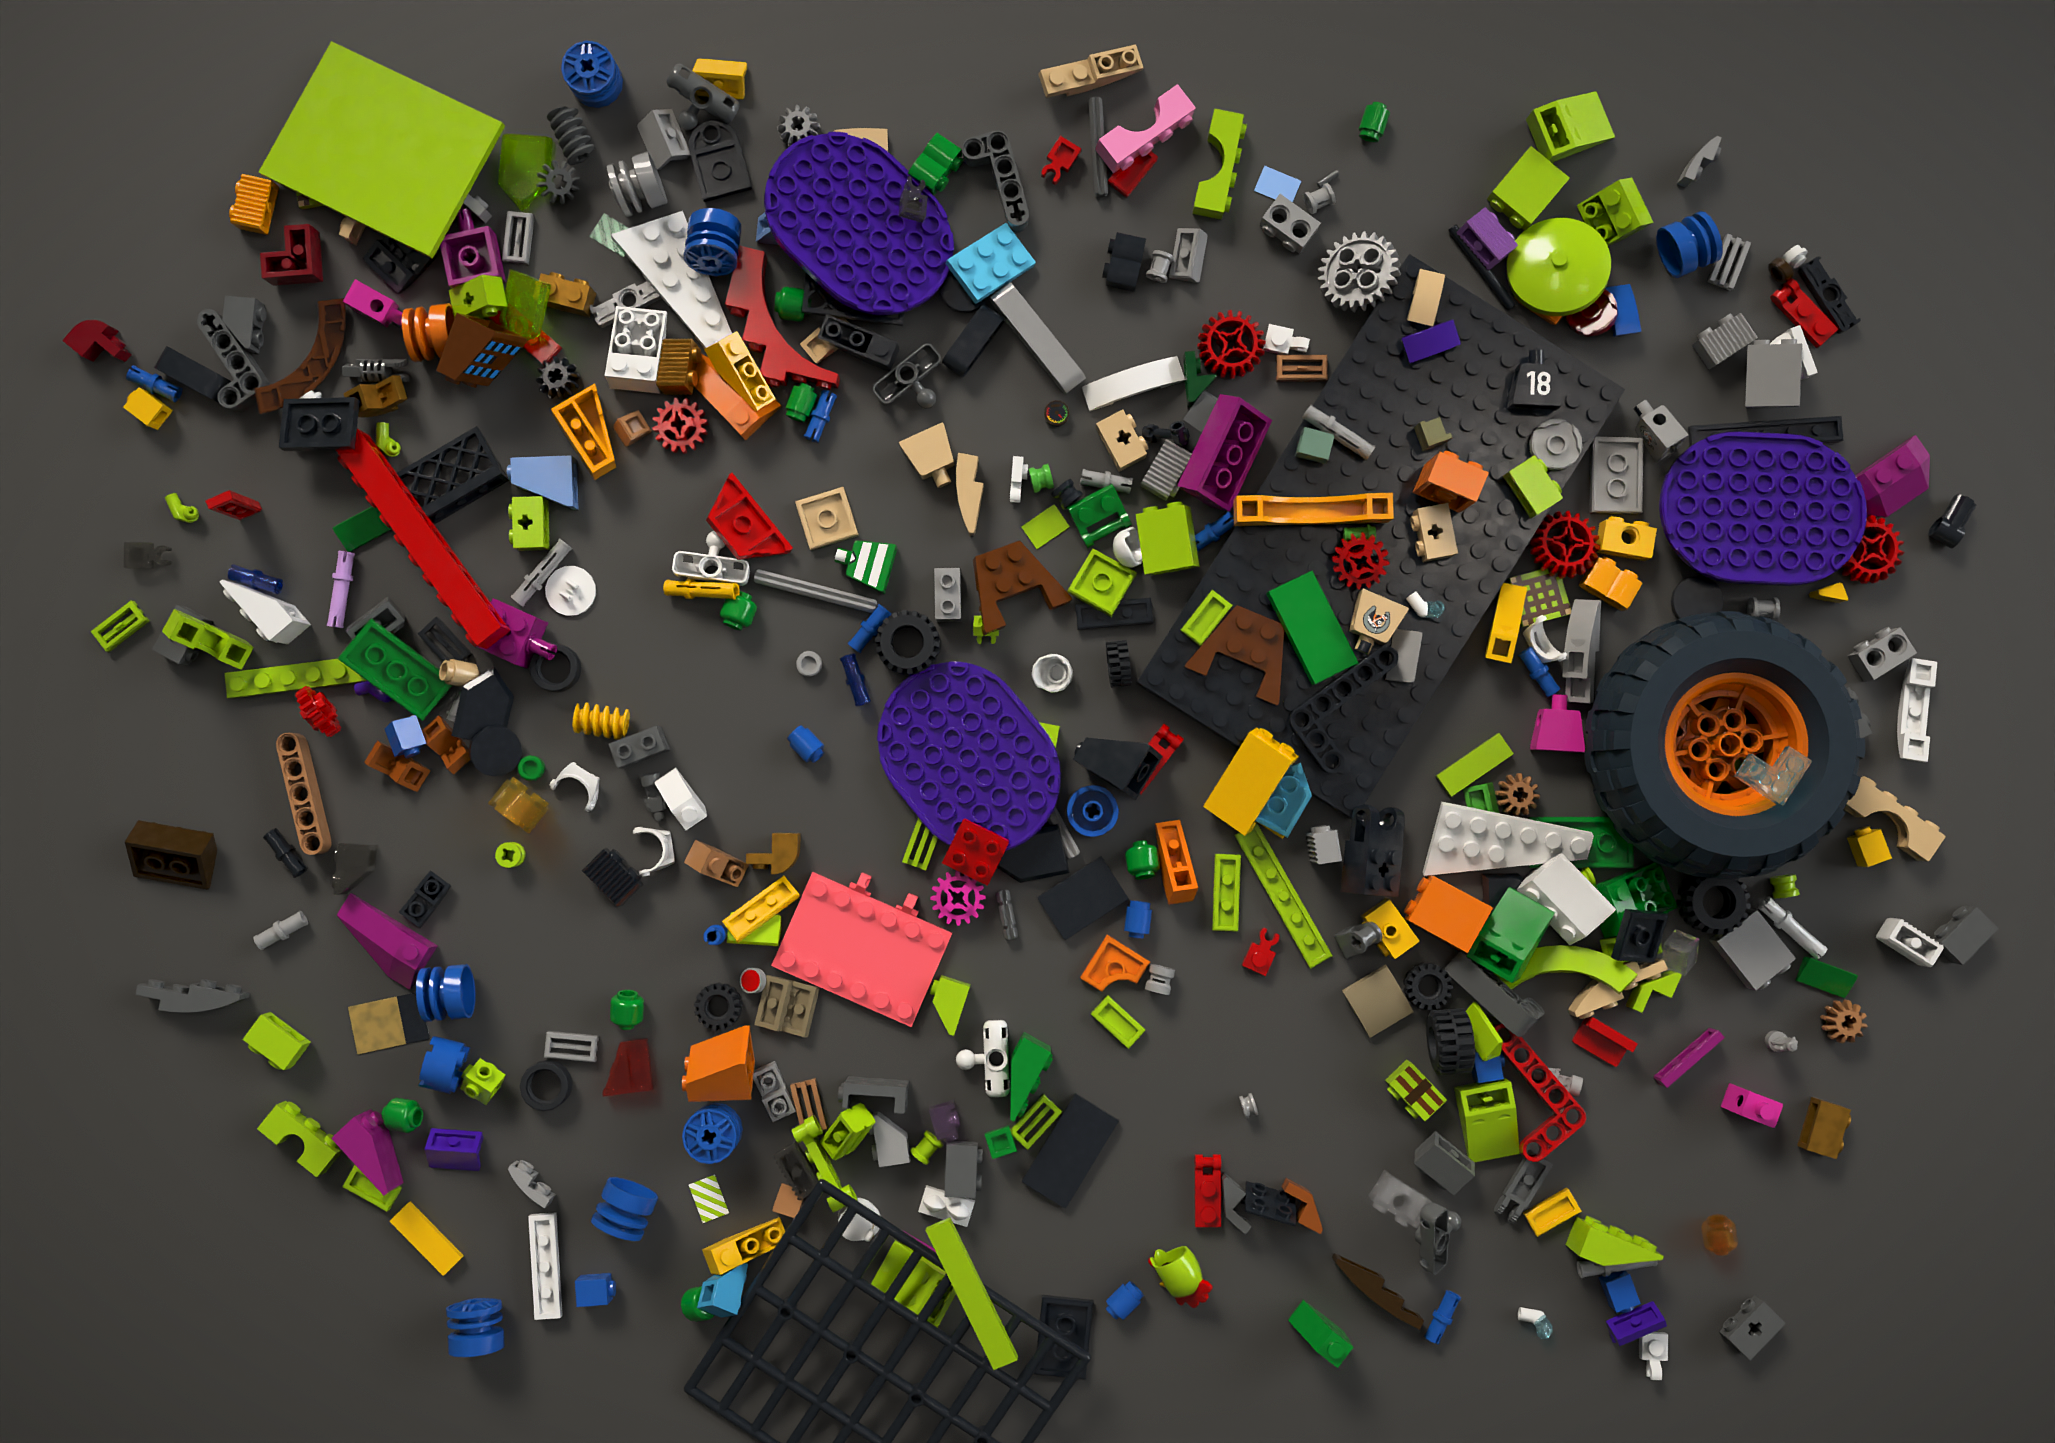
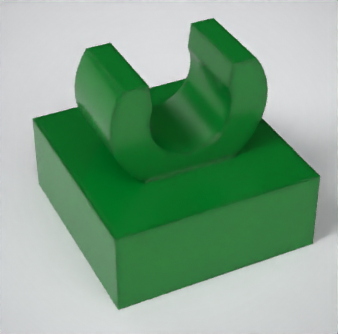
M1009 1125L985 1133L992 1159L1017 1152Z

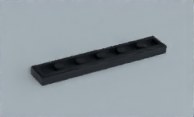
M1842 416L1694 425L1688 427L1689 447L1709 436L1725 432L1795 434L1810 437L1822 443L1844 441Z

